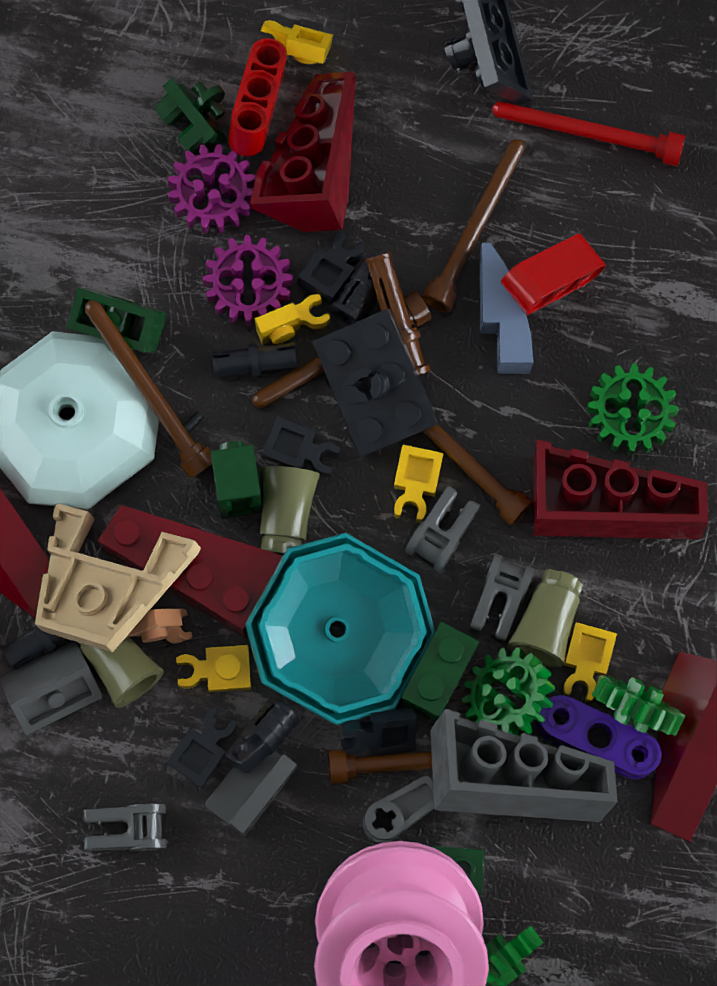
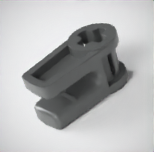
M449 485L426 520H423L405 548V552L412 556L416 553L435 565L433 569L440 574L452 558L462 536L481 506L475 501H468L465 507L459 510L458 518L452 527L447 531L441 530L439 525L445 517L449 516L450 508L457 497V491Z
M495 553L482 587L484 591L469 629L480 632L485 622L490 619L488 614L494 598L497 595H503L506 598V604L502 614L498 615L499 623L494 637L505 642L519 604L523 602L535 568L528 565L526 569L503 561V556Z
M423 776L373 803L367 809L363 819L365 835L371 841L378 844L391 842L435 809L434 788L431 778ZM379 812L382 817L390 815L393 818L389 826L390 832H387L383 827L377 830L373 827L376 820L375 813Z
M136 804L120 808L83 810V819L87 824L99 825L101 827H104V824L127 823L128 825L127 832L123 834L110 835L105 832L104 835L85 837L84 850L155 851L167 849V840L162 839V815L166 814V805Z

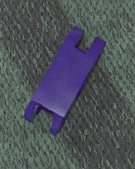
M564 695L553 696L549 699L553 703L552 708H542L540 711L545 721L543 723L536 721V725L543 738L557 746L562 745L613 761L615 773L632 780L643 779L653 772L660 763L661 749L655 738L647 733L639 732L628 724L624 725L615 720V718L578 700ZM553 714H561L565 718L566 723L564 725L556 724L553 720ZM598 727L606 731L609 738L608 746L605 748L592 746L588 741V730ZM633 750L641 753L643 757L642 762L634 761L631 755Z

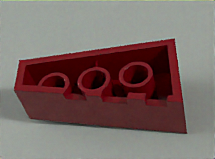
M536 440L533 454V536L656 539L702 538L708 524L707 482L656 469L647 471L632 467L629 462L614 459L612 462L588 456L589 452L573 448L571 451L553 447L550 442Z
M121 505L98 539L102 551L130 568L143 571L162 532L194 540L201 548L198 555L167 591L245 638L247 634L245 623L283 556Z

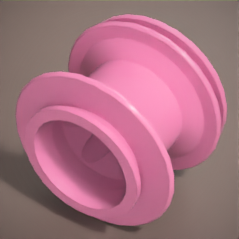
M396 841L366 847L351 855L337 867L329 878L317 904L315 924L319 945L314 965L317 986H486L488 957L482 938L484 924L482 905L477 890L470 879L452 858L435 848L420 843ZM371 943L377 944L373 948H366ZM423 950L430 951V953L426 956H421L417 954ZM392 960H397V961H400L401 964L388 963V962H389V961H392Z

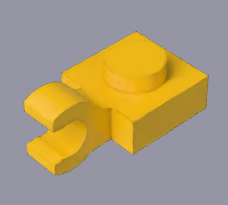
M270 20L265 21L261 28L262 32L270 33L274 36L275 40L280 41L285 46L287 55L294 56V59L304 64H323L330 51L333 34L294 25L291 29Z
M320 294L311 295L300 304L294 305V303H291L255 318L256 332L262 345L270 341L273 344H280L295 336V331L300 329V325H306L312 329L326 327L330 323L329 314L314 317L309 312L311 308L322 303Z

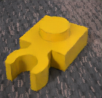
M402 445L394 488L404 490L405 494L401 495L395 503V518L400 519L402 508L405 505L411 504L418 510L416 522L421 523L424 520L426 503L422 498V494L435 496L444 453Z
M577 622L574 624L564 665L575 668V672L564 683V696L569 697L573 684L582 683L587 688L585 702L590 703L593 700L594 696H592V693L596 687L593 675L605 676L607 674L617 633Z
M248 645L206 648V660L201 661L189 654L176 657L177 665H190L194 668V673L190 678L178 679V687L190 689L197 686L200 681L208 680L209 692L251 690Z

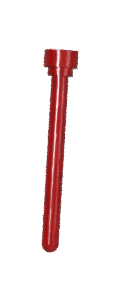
M496 102L492 107L493 115L498 118L656 153L655 158L663 159V164L678 167L685 140V135L675 132H669V135L660 134L659 138L505 102Z

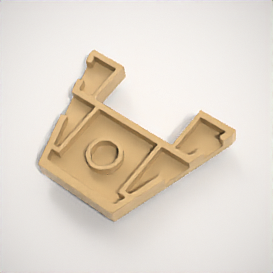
M57 503L53 513V518L56 520L54 536L49 537L47 549L51 554L48 574H43L35 625L43 632L114 652L198 555L201 548L194 540L162 532L143 571L80 554V548L95 519L88 511Z

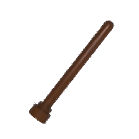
M514 139L509 143L441 276H437L434 281L427 283L421 295L427 306L443 313L451 311L457 299V294L455 293L457 286L455 283L524 152L525 145L521 140Z
M413 291L403 297L411 325L419 327L432 319L427 305L417 291ZM319 357L256 392L252 396V404L256 408H263L325 372Z
M95 300L88 301L85 305L86 314L181 451L178 455L182 460L180 466L188 478L205 470L212 464L209 447H203L199 441L194 442L101 304Z
M439 425L422 431L424 435L497 502L495 507L500 510L499 516L509 526L515 525L532 507L534 502L522 491L517 493L513 488L508 490Z
M343 749L328 750L330 785L348 784V779H356V774L432 769V752L355 757V755H346Z

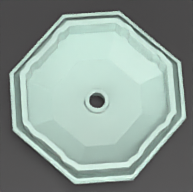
M52 331L0 370V468L28 504L55 507L58 503L81 510H88L154 460L159 419L105 340L89 335ZM66 407L75 410L74 416L69 420L59 417L61 410Z

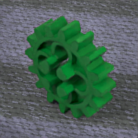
M632 363L629 373H624L620 365L615 366L613 379L603 373L599 379L602 388L593 386L590 392V396L597 401L588 402L586 412L596 414L590 420L589 427H600L602 431L597 440L599 442L605 441L607 438L613 440L611 450L614 452L622 444L626 445L627 454L633 455L636 446L640 445L646 454L652 448L651 440L662 445L666 439L663 431L672 432L675 427V423L669 418L677 415L679 407L669 405V402L674 399L676 392L675 390L664 391L663 387L667 378L664 376L657 381L652 378L654 368L649 367L644 374L638 372L637 363ZM628 384H635L640 390L634 402L635 410L639 411L634 421V428L637 431L639 430V433L636 435H630L625 430L631 415L630 409L625 408L631 397V391L626 388ZM614 403V407L619 411L611 414L606 411L604 405ZM648 405H655L660 410V414L653 416L645 408Z
M502 648L496 660L487 654L484 656L486 666L483 669L477 666L472 668L474 674L477 675L475 681L470 680L464 683V686L471 691L470 695L462 698V703L470 708L465 713L466 717L475 723L483 720L496 724L498 730L517 736L520 729L530 735L532 733L531 722L536 720L543 723L545 721L543 715L540 714L542 708H552L553 703L546 698V694L555 691V686L547 680L552 675L551 672L542 665V662L532 653L527 655L520 648H516L512 655L505 648ZM522 674H524L523 678L521 680H518L519 677ZM498 680L510 692L521 698L525 705L519 709L504 695L496 691L491 686L492 683ZM498 708L497 712L492 715L493 711Z
M600 676L592 696L596 697V700L607 704L608 708L615 710L613 714L615 720L627 725L629 719L632 718L634 719L632 725L639 732L646 733L650 727L656 731L660 730L668 735L676 736L685 718V714L681 713L679 709L670 706L668 702L662 701L664 694L661 690L650 685L646 693L643 691L645 685L642 684L643 682L633 677L630 678L629 683L610 676Z
M532 926L525 929L509 942L500 933L485 945L488 957L486 986L489 984L492 986H507L527 970L521 960L544 943Z

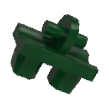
M172 78L162 86L167 94L159 101L154 110L169 126H173L184 115L192 122L189 127L177 136L187 151L196 155L200 152V145L204 144L207 148L210 144L222 145L228 140L208 115V112H211L216 120H219L226 114V111L220 105L225 97V92L220 86L207 89L201 81L196 83L192 90L198 96L197 99H195L184 84L178 85Z

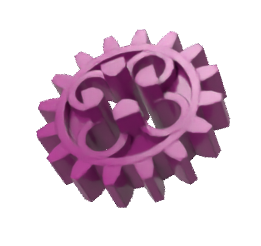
M204 144L200 145V155L194 156L190 151H186L185 158L187 163L184 165L180 162H175L173 164L174 172L178 176L168 177V186L173 189L168 193L169 203L177 204L174 208L175 216L179 218L187 214V227L191 229L197 222L201 223L203 234H207L210 225H216L220 234L224 233V223L230 222L234 227H238V214L249 216L251 213L247 202H251L253 192L251 188L254 186L256 178L254 174H247L250 170L249 162L245 160L237 163L238 154L233 150L227 156L223 155L222 145L217 144L214 153H208ZM225 168L230 171V174H221L219 177V192L216 189H212L216 185L215 175L219 169ZM193 174H197L202 177L204 183L199 179L193 180L192 183L188 181V178ZM205 185L206 188L212 189L208 193L209 204L205 209L198 210L194 205L196 203L197 205L204 203L206 198ZM231 195L236 197V201L231 204L224 203L221 199V196L225 199L231 198Z
M245 235L242 245H237L236 241L230 238L228 239L229 250L224 251L219 247L214 249L217 262L213 260L206 261V270L211 274L203 276V285L211 288L206 292L207 301H218L215 306V313L218 316L227 310L229 311L230 323L234 324L238 317L241 316L244 317L246 326H251L253 317H259L267 314L269 310L274 311L281 308L278 300L289 301L290 291L284 287L293 285V275L285 273L290 269L288 259L278 261L281 255L280 247L276 246L269 251L266 249V238L262 237L257 245L251 244L250 235ZM246 256L254 258L251 266L253 279L252 296L255 302L252 305H244L242 303L244 300V267L241 259ZM225 276H230L233 281L231 285L225 286L220 283V280ZM265 276H273L276 279L272 285H265L263 280Z

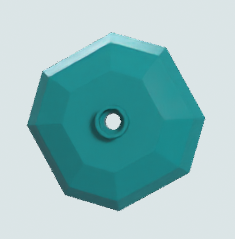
M347 533L288 548L245 623L261 683L335 725L370 716L373 712L395 709L435 634L420 575ZM334 621L340 622L344 627V632L339 638L333 637L329 631L330 625Z

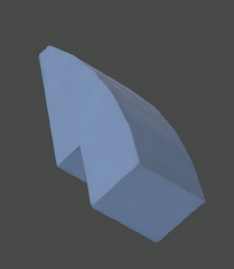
M482 243L479 255L480 334H497V374H530L534 362L532 338L527 315L500 283L501 279L509 272L505 263L491 243Z

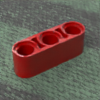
M264 38L253 44L233 107L228 143L235 153L242 156L256 155L264 147L283 82L287 51L285 46L275 39Z
M578 233L522 261L513 267L501 279L500 283L523 312L529 315L585 286L605 269L606 264L583 235Z

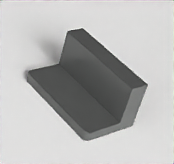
M71 641L0 677V683L9 705L25 735L31 734L103 698L76 641Z
M274 751L248 774L233 767L208 798L205 805L210 811L245 837L298 770L297 764L283 754L281 756Z

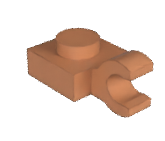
M182 608L149 610L127 637L141 636L143 643L165 638L172 644L192 638V632H184L180 627L183 625L181 618L188 616V613Z

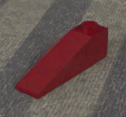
M354 71L315 74L294 109L296 117L286 133L280 132L275 141L277 148L269 162L263 161L257 171L250 202L252 209L302 232L343 229L349 198L356 83Z
M0 488V593L36 619L43 574H48L50 560Z
M679 652L662 689L664 694L662 701L668 702L670 706L679 709L681 713L685 714V718L676 736L668 735L658 730L657 742L661 749V759L654 774L650 825L687 842H691L717 787V661Z

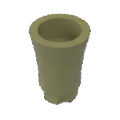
M263 466L261 467L263 486L260 536L263 537L261 549L283 556L288 548L302 545V541H306L310 509L320 474L294 467Z
M552 569L544 571L540 583L536 584L530 603L519 626L507 644L512 652L516 648H520L527 655L530 653L535 655L544 666L562 667L564 665L567 642L573 619L580 603L579 595L583 587L578 578L563 571Z
M126 637L114 652L78 642L81 645L80 650L92 664L117 708L137 700L149 691L164 674V670L147 656L131 637Z

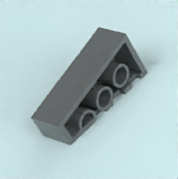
M448 709L443 711L430 730L435 810L600 822L618 802L613 761L562 745L559 748L539 743L537 737L524 733L521 736L498 730L496 724L483 720L475 723L460 718V713Z

